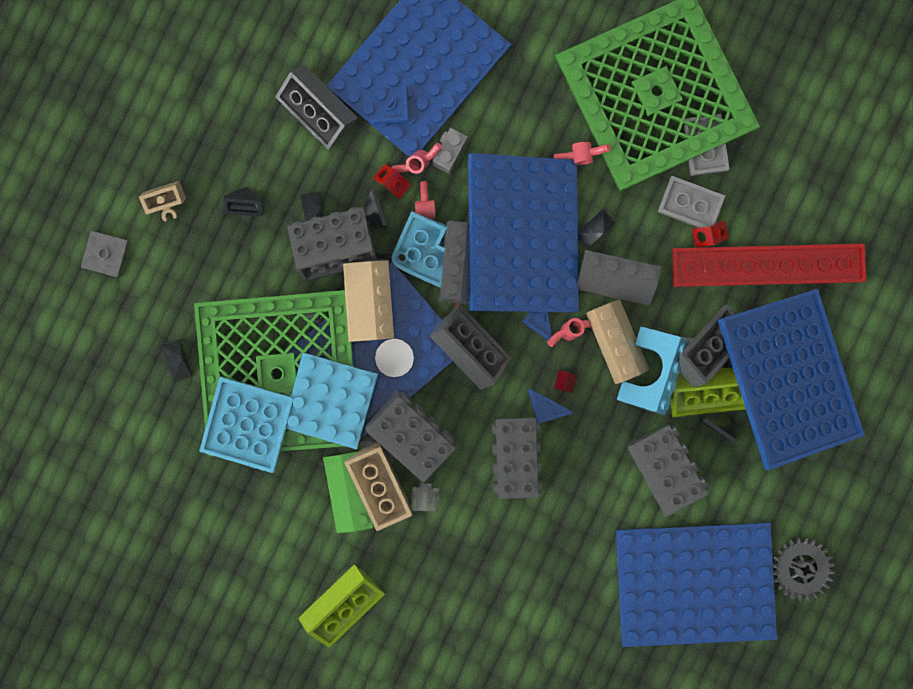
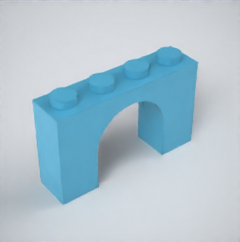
M641 327L635 345L658 353L663 362V370L659 379L647 387L622 382L617 400L665 415L670 407V398L676 388L678 374L681 372L680 354L686 349L689 341L682 337Z

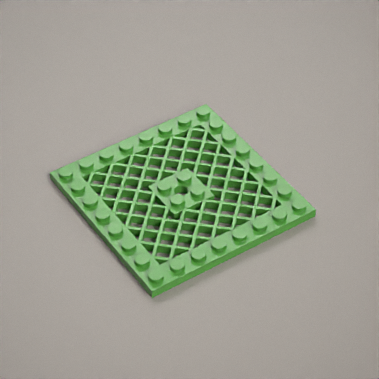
M676 0L563 51L555 57L598 147L606 144L611 146V151L602 153V156L620 192L753 132L760 127L697 0ZM670 25H673L671 31L664 29ZM676 25L685 28L683 36L673 32ZM688 30L693 39L686 37ZM655 33L654 39L646 37ZM658 33L669 36L666 43L656 40ZM671 37L681 41L679 48L669 45ZM638 40L636 47L629 45ZM641 41L651 44L649 51L639 48ZM684 42L694 45L692 52L681 49ZM654 45L664 48L662 56L652 53ZM696 47L698 48L701 56L694 54ZM621 48L619 55L612 53ZM624 49L634 52L632 59L622 56ZM666 50L677 53L674 60L664 57ZM637 53L647 56L644 64L634 60ZM679 54L689 57L687 65L677 62ZM604 56L602 63L595 61V59ZM607 56L617 60L614 67L604 64ZM649 57L659 60L657 68L647 65ZM692 59L702 62L700 69L690 66ZM619 61L630 64L627 71L617 68ZM662 62L672 65L670 72L667 66L660 69ZM590 64L600 67L597 75L587 72ZM704 64H706L709 72L703 71ZM632 65L642 68L640 76L630 73ZM675 66L685 70L682 77L672 74ZM602 68L612 72L610 79L600 76ZM645 70L652 72L648 75L643 76ZM687 71L698 74L695 81L685 78ZM615 73L625 76L622 84L613 81ZM700 75L710 78L708 86L698 83ZM588 77L595 79L593 87L591 86ZM627 78L634 79L631 83L632 87L625 85ZM673 80L680 82L678 89ZM598 81L608 84L605 92L595 88ZM713 81L717 89L711 87ZM683 83L693 86L691 94L681 91ZM610 85L620 88L618 96L608 93ZM658 87L661 89L662 94L655 96L652 94V89ZM696 88L706 91L703 98L693 95ZM623 90L633 93L631 101L621 98ZM709 92L719 95L716 103L706 100ZM596 94L603 96L601 104ZM635 95H637L640 104L633 102ZM682 97L688 98L686 106L678 104L682 102ZM721 97L726 106L719 104ZM606 98L616 101L614 108L603 105ZM691 100L701 103L699 111L689 108ZM618 102L629 105L626 113L616 110ZM704 104L714 107L712 115L702 112ZM631 106L641 110L639 118L629 114ZM671 107L669 114L661 112ZM674 108L684 111L682 118L672 116ZM717 109L727 112L725 119L715 117ZM604 111H607V112L611 113V116H610V118H609V121H608V119H607V117H606ZM643 112H645L647 117L654 115L652 122L641 119ZM687 112L697 115L694 123L684 120ZM614 114L624 117L622 125L611 122ZM656 116L667 119L664 126L654 123ZM702 116L709 119L707 128L697 124L699 117ZM626 119L637 122L634 130L624 127ZM669 120L680 123L677 131L667 128ZM713 121L721 123L713 128H710ZM639 123L649 126L647 134L637 131ZM682 124L692 128L690 136L680 132ZM612 127H615V129H618V130H619V133H618V136H617V137H616V135H615V133H614ZM652 128L662 131L660 139L650 136ZM695 129L703 131L693 136ZM622 131L632 134L630 142L619 139ZM665 132L675 135L673 143L662 140ZM635 136L645 139L642 147L632 144ZM678 137L686 139L680 143L675 144ZM648 140L658 143L655 151L645 148ZM620 144L628 147L625 154ZM660 145L669 147L658 152ZM630 148L641 151L638 159L628 156ZM643 152L651 155L641 160Z
M345 290L194 303L205 428L219 377H222L221 373L228 379L237 381L233 377L240 371L246 376L242 383H246L250 379L256 384V387L276 393H285L284 395L291 397L297 376V367L299 368L300 365L298 362L302 358V354L307 353L312 345L320 350L317 354L318 357L325 354L332 361L354 367L352 341L349 342ZM329 311V317L323 312ZM317 312L312 319H309L304 314ZM297 314L292 321L285 315ZM319 315L327 320L322 328L314 323ZM268 316H278L273 323L267 318ZM260 317L255 324L247 319ZM300 317L308 322L303 330L295 324ZM282 318L289 324L284 331L276 326ZM240 319L236 325H233L229 320ZM262 320L270 325L265 333L257 327ZM243 322H246L251 327L246 335L238 329ZM225 323L232 328L227 336L220 331ZM311 325L319 331L313 339L305 333ZM329 325L331 337L325 332V329ZM292 327L299 332L294 341L286 335ZM273 329L280 334L275 342L268 337V334ZM254 330L262 336L257 343H254L249 338ZM235 332L242 337L237 345L230 340ZM321 334L329 340L323 348L315 342ZM218 335L224 339L220 345ZM302 336L310 342L305 349L297 344ZM283 337L291 343L285 351L278 345ZM264 339L272 345L267 352L259 347ZM245 341L253 346L248 353H245L240 348ZM226 343H229L234 348L229 355L221 350ZM330 345H332V355L326 351ZM293 347H296L301 352L297 358L295 353H289ZM274 348H276L279 352L282 353L269 355L274 350ZM255 350L263 355L256 356V361L250 357ZM237 351L244 356L239 364L232 359ZM220 354L225 358L222 364L220 363ZM247 360L254 365V368L249 373L242 368ZM228 362L236 367L231 374L223 369ZM275 368L282 371L280 379L273 377V370ZM256 370L258 381L252 376ZM287 429L281 451L342 447L343 445Z

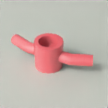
M579 142L572 145L573 152L554 154V159H574V165H588L593 163L592 156L611 151V146L606 144L592 148L590 142Z
M436 143L428 153L424 150H417L407 159L406 164L394 165L392 168L398 173L408 171L414 174L421 173L430 164L431 159L442 149V145ZM416 159H418L422 165L418 164L416 162Z
M422 181L420 182L421 201L415 202L416 213L430 219H436L434 200L429 201L428 183Z
M570 319L561 326L560 331L556 332L547 341V344L553 347L561 338L568 341L576 339L583 334L585 328L591 327L589 320ZM569 325L574 327L575 333L570 331Z

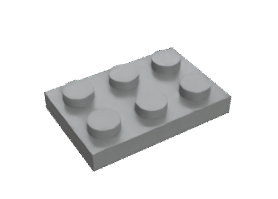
M715 114V117L722 119L721 114ZM701 116L697 124L707 128L709 119ZM696 117L686 118L684 120L694 123ZM713 121L710 128H713L721 123ZM684 124V134L690 136L692 128ZM695 129L693 136L703 131ZM726 144L688 161L690 176L729 171Z
M671 176L657 212L698 228L707 227L715 224L725 195Z

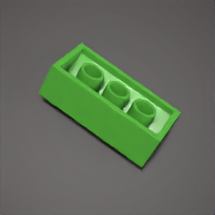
M359 451L323 457L337 533L374 528L373 522L344 461Z

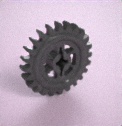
M797 537L795 543L790 539L789 546L783 543L782 547L784 550L777 549L779 556H773V559L777 561V563L772 564V567L776 568L772 575H777L774 582H780L778 589L784 588V595L790 592L791 599H794L796 594L799 601H802L803 595L806 600L810 601V594L817 599V591L824 594L822 587L830 588L826 581H834L829 575L835 574V572L829 568L835 566V564L828 562L833 556L825 555L829 549L824 548L821 550L823 544L818 543L815 545V539H812L809 543L807 537H804L802 542ZM802 555H808L812 559L808 562L803 559ZM796 556H799V560L796 562L792 561ZM791 564L797 565L801 568L805 567L807 568V570L814 572V574L808 571H801V569L792 566ZM789 567L793 568V575H790ZM799 576L803 578V583L797 582L793 578Z

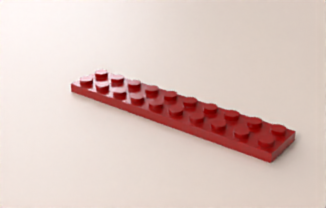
M865 244L672 249L673 287L866 282Z

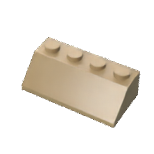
M368 261L343 264L349 342L394 338L389 262Z
M620 299L586 313L615 384L629 380L649 370L641 348L635 345L637 339Z
M377 442L367 446L344 461L376 531L412 516V508L384 447Z

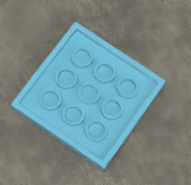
M303 353L291 394L294 400L286 429L358 449L378 374Z
M219 377L199 452L274 473L294 398L225 377Z

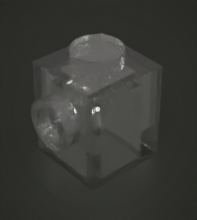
M420 483V487H412L411 510L438 512L439 488H432V484Z

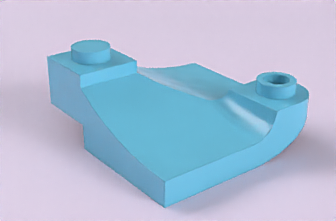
M411 211L392 255L394 265L415 277L440 287L446 224ZM404 254L405 260H400L399 255Z

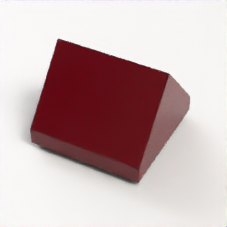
M558 370L554 389L573 393L577 375Z

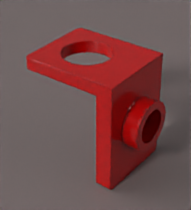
M386 164L381 167L373 178L384 185L398 199L403 196L411 185L395 169ZM387 171V174L383 178H380L382 173Z
M725 220L707 227L692 229L696 247L712 246L729 239ZM699 232H703L706 235L705 242L699 240Z

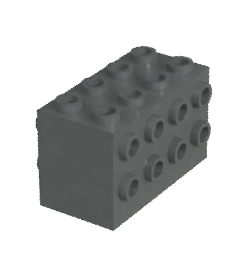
M353 207L346 212H333L326 217H314L310 221H297L287 226L295 267L303 281L344 272L343 264L378 261L369 221L363 207Z
M396 389L365 422V430L424 483L456 449L454 445L455 440L446 429L444 431L441 430L439 423L432 416L428 418L424 413L425 410L419 404L414 405L410 400L411 397L406 392H400Z
M495 418V423H492V435H495L496 442H492V453L496 455V461L493 462V473L497 474V481H493L494 494H497L498 499L538 498V493H542L541 481L538 480L537 473H541V461L537 460V453H540V442L536 441V434H540V424L536 421V418Z
M668 423L626 444L666 517L708 495L706 489H708L706 482L701 476H697L696 472L699 470L692 459L688 460L686 455L689 452L683 442H678L677 438L680 436L676 428Z

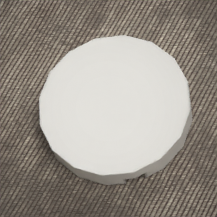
M390 339L379 346L376 351L375 360L377 367L382 373L390 377H399L409 372L413 365L414 355L407 343L399 339Z

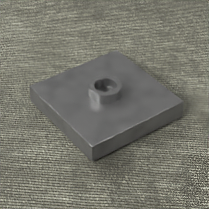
M91 231L81 268L119 278L129 241Z

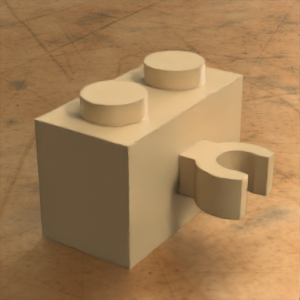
M180 181L145 191L139 196L146 215L163 210L162 219L164 221L168 220L167 213H171L174 219L177 218L178 213L172 206L181 204L186 199Z

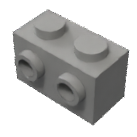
M450 128L449 132L445 131L440 140L442 142V149L433 158V166L450 174L467 143L468 136Z

